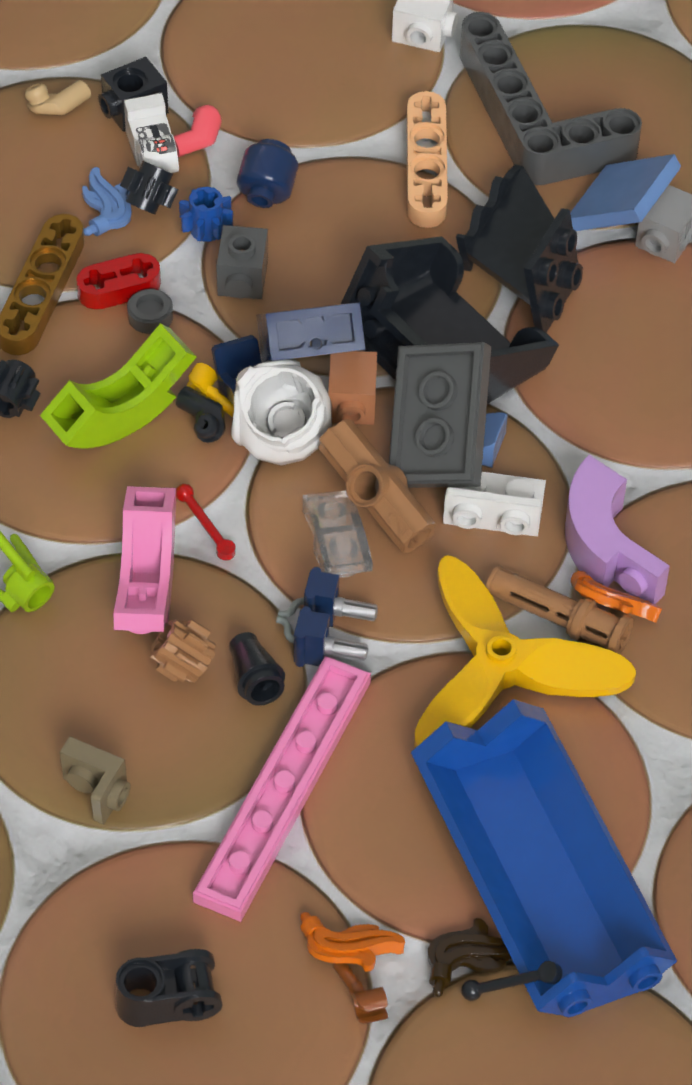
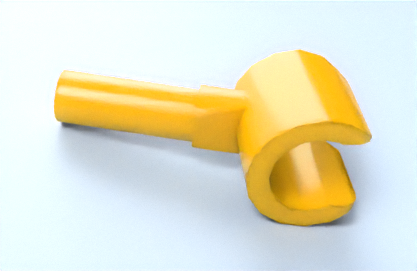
M197 363L188 375L189 382L186 386L220 403L224 411L233 418L234 405L218 389L213 387L217 380L215 370L205 363Z

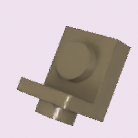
M69 736L60 751L63 779L67 780L73 788L80 792L92 793L93 819L104 825L113 810H121L130 792V783L127 782L125 759Z

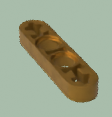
M58 214L52 216L44 223L0 313V348L10 355H23L31 352L38 345L84 248L83 225L76 216ZM63 237L61 241V248L57 247V239H61ZM47 262H53L60 266L58 270L51 273H44L37 269L39 265ZM31 294H38L45 298L43 302L37 305H27L21 301L24 297ZM20 319L24 320L25 330L18 332L21 325Z

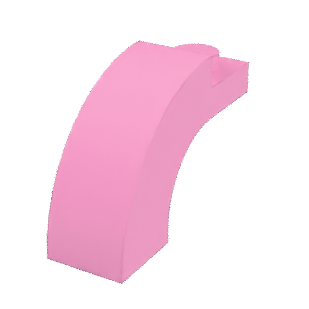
M127 486L123 506L121 570L113 613L114 630H127L135 634L164 632L165 623H168L174 565L176 488Z

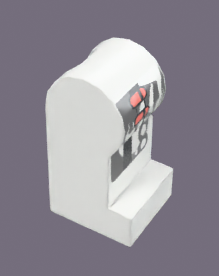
M162 93L124 100L125 129L137 166L140 168L142 161H146L170 173L178 172L177 148L167 120Z

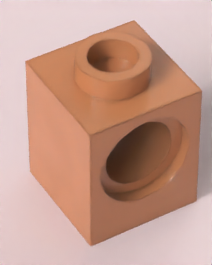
M351 351L330 354L328 395L332 402V423H339L344 419H349L355 425H374L377 352Z

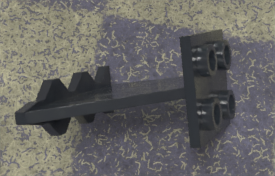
M514 165L504 177L495 176L491 184L488 202L485 206L476 205L472 213L470 228L466 235H456L458 251L464 263V270L471 272L473 263H475L530 305L534 327H538L547 333L553 321L561 317L566 300L573 290L578 289L583 276V267L578 263L576 251L577 232L573 230L570 210L561 208L554 219L532 180L521 165Z

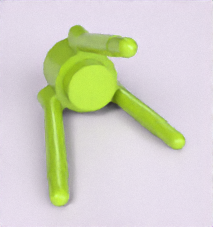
M0 531V549L13 564L4 574L3 582L6 584V592L0 589V602L10 612L16 611L20 606L26 612L36 611L51 598L55 588L54 583L42 571L27 546L17 534L10 536L12 546Z

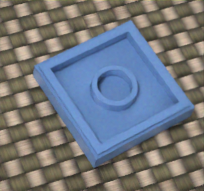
M675 154L606 165L570 212L573 230L581 231L642 222L681 167Z

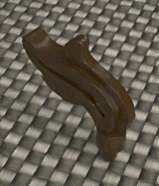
M475 918L473 927L470 929L442 934L432 940L427 954L428 962L431 966L429 983L433 986V994L437 997L442 996L444 988L450 986L452 971L458 967H467L481 973H492L503 970L506 967V961L512 959L502 938L488 936V925L485 921Z

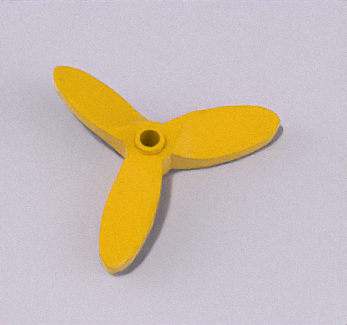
M447 555L440 560L437 578L444 605L474 657L443 687L428 705L415 729V748L445 721L471 728L487 711L500 692L514 685L547 695L600 697L619 694L629 689L634 683L636 670L632 663L624 656L611 650L559 638L519 639L516 635L511 634L491 593L476 573L456 557Z

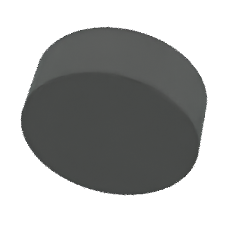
M156 289L141 290L135 293L128 301V321L135 330L141 333L152 334L160 323L167 327L171 325L173 321V303L166 293Z

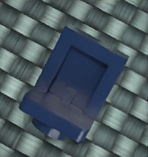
M253 335L217 344L211 349L218 387L233 405L238 374L246 367H254L262 363L258 340Z

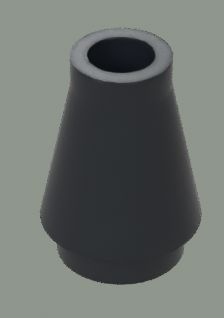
M244 632L236 635L229 643V650L233 657L239 695L248 700L249 703L257 706L274 702L282 695L285 688L284 670L259 643L255 634Z

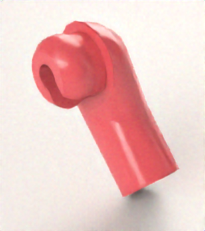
M203 105L198 107L193 113L194 120L191 130L173 136L178 157L209 147L215 143L222 121L219 111L214 106Z

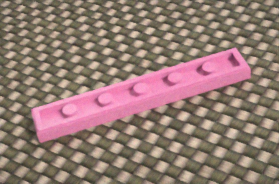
M328 656L324 657L195 888L193 903L239 922L242 921L371 683V673Z

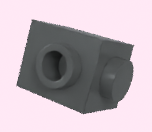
M223 225L217 259V296L263 298L268 264V229Z

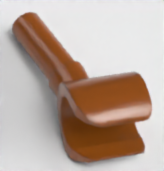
M334 963V969L353 997L357 1020L360 1023L367 1024L388 1019L385 1008L388 1006V1001L384 988L378 987L365 990L362 982L358 980L347 963Z

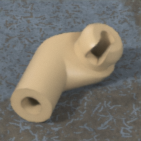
M77 80L61 92L48 94L46 85L37 83L26 89L25 97L29 101L27 107L35 114L65 115L90 99L91 92L87 84L82 80Z

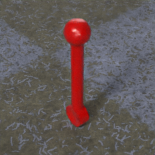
M180 484L176 488V498L181 502H186L215 542L218 558L226 561L234 558L236 553L235 543L221 536L193 497V488L189 484Z

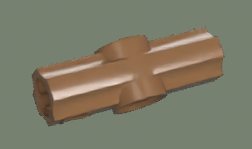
M344 419L335 426L328 428L319 439L320 445L318 449L346 482V491L350 500L356 506L368 509L402 553H411L417 547L424 545L435 533L434 528L437 524L407 489V478L403 471L397 466L387 464L352 420ZM376 479H378L379 489L377 493L375 491Z

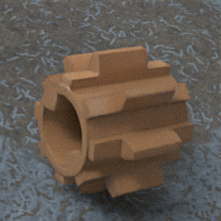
M177 619L169 620L164 628V632L158 633L151 646L152 652L149 656L158 662L155 670L174 682L177 680L181 682L187 680L190 683L191 681L196 682L208 669L216 653L214 652L216 644L207 639L211 631L192 619L189 622L186 620L180 622Z

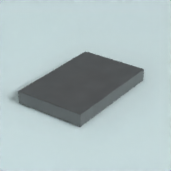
M487 343L398 346L389 464L397 466L403 471L407 478L408 488L481 486L491 346Z

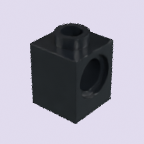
M147 57L101 74L102 93L98 96L99 105L104 115L108 119L113 118L123 132L126 131L124 100L162 93L166 114H169L167 82Z

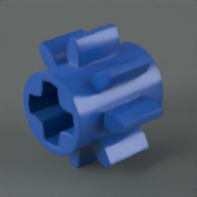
M213 187L193 189L189 196V201L180 200L179 202L181 231L183 233L190 231L197 241L211 242L221 239L223 225L234 226L231 197H222V194Z

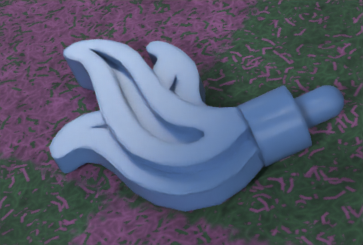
M98 167L93 168L89 174V190L87 186L82 187L84 201L87 205L100 212V215L91 219L89 226L83 229L85 236L92 234L99 236L110 229L125 227L131 221L132 216L131 204L125 201L129 190L121 187L120 184L113 187L101 176L100 168Z

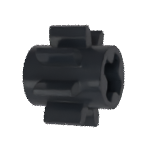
M142 161L139 171L128 167L120 184L121 187L129 190L126 202L156 215L160 205L171 208L179 189L169 185L173 176L172 173L146 161Z
M14 359L0 361V416L20 417L24 409L32 411L41 395L40 392L35 390L39 379H36L33 369L22 361Z

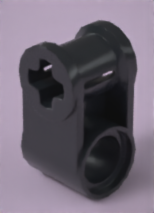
M190 949L177 954L147 958L137 957L126 961L120 966L116 974V1011L118 1016L126 1024L133 1027H145L182 1020L199 1021L216 1015L221 1011L223 1004L220 994L214 990L211 974L215 967L213 954L203 949ZM135 989H146L151 993L145 996H135L129 992Z

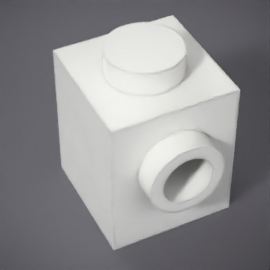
M397 0L393 9L392 41L440 52L446 37H453L456 31L458 13L453 12V0Z

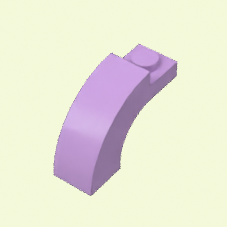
M588 455L576 470L569 490L565 539L571 558L579 571H585L596 582L608 587L615 581L628 594L656 604L665 595L670 565L630 540L619 530L613 518L623 509L627 479Z

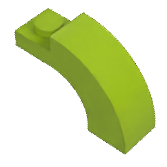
M160 323L131 359L117 372L101 381L90 384H79L69 380L40 416L66 446L82 449L111 444L147 425L174 401L177 396L170 388L197 356L171 328Z

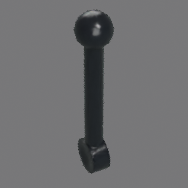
M545 961L538 970L481 983L476 980H467L462 985L461 993L466 1000L475 1001L480 998L482 993L541 980L548 984H555L562 977V968L555 962Z

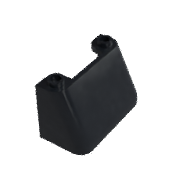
M442 236L367 246L341 304L360 302L365 351L377 352V363L395 381L398 346L487 343L491 346L487 404L545 370L550 364L559 344L545 331L538 327L523 328L516 333L510 343L457 293L464 275V263L458 251Z

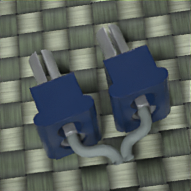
M314 567L310 570L304 598H298L293 601L290 608L286 611L279 610L276 623L284 626L286 639L294 643L295 665L297 667H303L305 664L320 666L325 656L365 661L369 650L367 644L330 637L329 627H333L336 616L375 621L378 607L376 604L339 597L340 575L321 572L319 567ZM300 605H304L300 609L295 632L292 635L291 624L286 618L292 616Z

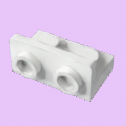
M482 472L480 487H448L446 489L443 524L456 525L465 529L478 528L506 532L511 535L538 537L546 480Z

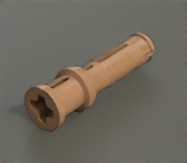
M500 565L492 570L486 583V588L492 596L566 628V633L575 641H580L583 638L605 649L621 654L631 635L634 625L633 617L627 614L619 617L596 607V601L590 598H582L576 601L541 584L512 573Z

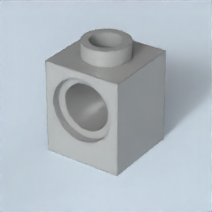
M668 185L642 222L638 223L635 247L676 263L692 240V194Z

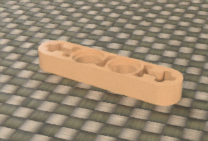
M423 91L412 95L407 104V215L413 224L423 228H432L442 224L447 215L446 103L440 95L434 92ZM423 111L430 112V122H422ZM420 139H432L436 141L437 145L426 148L417 145L416 142ZM427 169L436 172L438 176L432 179H424L417 176L416 173ZM423 196H431V208L423 207Z

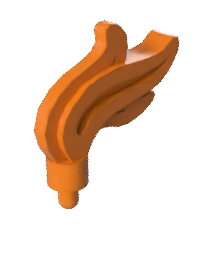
M577 571L571 577V585L583 597L595 600L596 603L657 623L662 610L659 606L642 598L600 584L593 580L585 571Z
M303 912L300 915L302 921L300 929L308 940V952L318 960L336 964H358L363 967L365 972H369L375 967V956L386 953L403 954L405 938L392 931L379 930L377 925H354L344 931L334 932L325 928L317 916H311L308 912Z

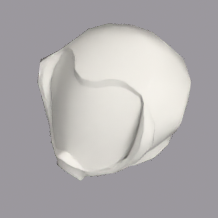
M293 359L264 362L254 367L249 366L243 369L236 378V390L234 393L231 436L235 443L244 446L257 460L280 466L303 461L318 449L320 437L332 426V402L321 377L301 367L300 362Z

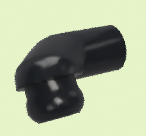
M185 386L177 396L176 406L195 416L194 431L201 441L211 443L219 440L226 429L222 405L191 387Z

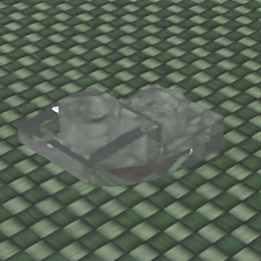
M347 491L303 495L302 512L314 535L313 552L322 572L340 575L339 577H350L356 573L372 571L373 562L365 530L357 506L350 500Z

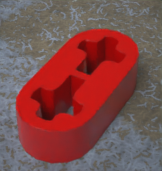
M136 253L89 265L83 268L76 278L78 300L85 307L98 310L128 303L129 299L141 290H159L161 285L160 264L155 257L149 254ZM141 273L143 278H139L138 274ZM94 285H99L101 289H96Z

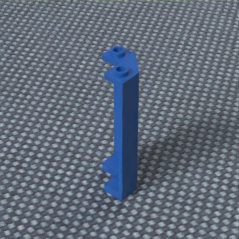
M513 699L478 730L445 721L411 752L519 974L538 970L545 961L555 962L562 968V977L555 984H548L541 980L525 984L538 1012L562 1015L564 1017L577 1016L590 1009L651 989L661 981L662 973L675 964L677 959L544 708Z

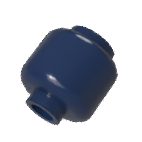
M263 139L256 144H252L244 151L236 184L240 192L247 197L248 202L260 208H269L273 204L283 203L290 198L299 163L295 155L291 153L290 147L285 143L274 139Z

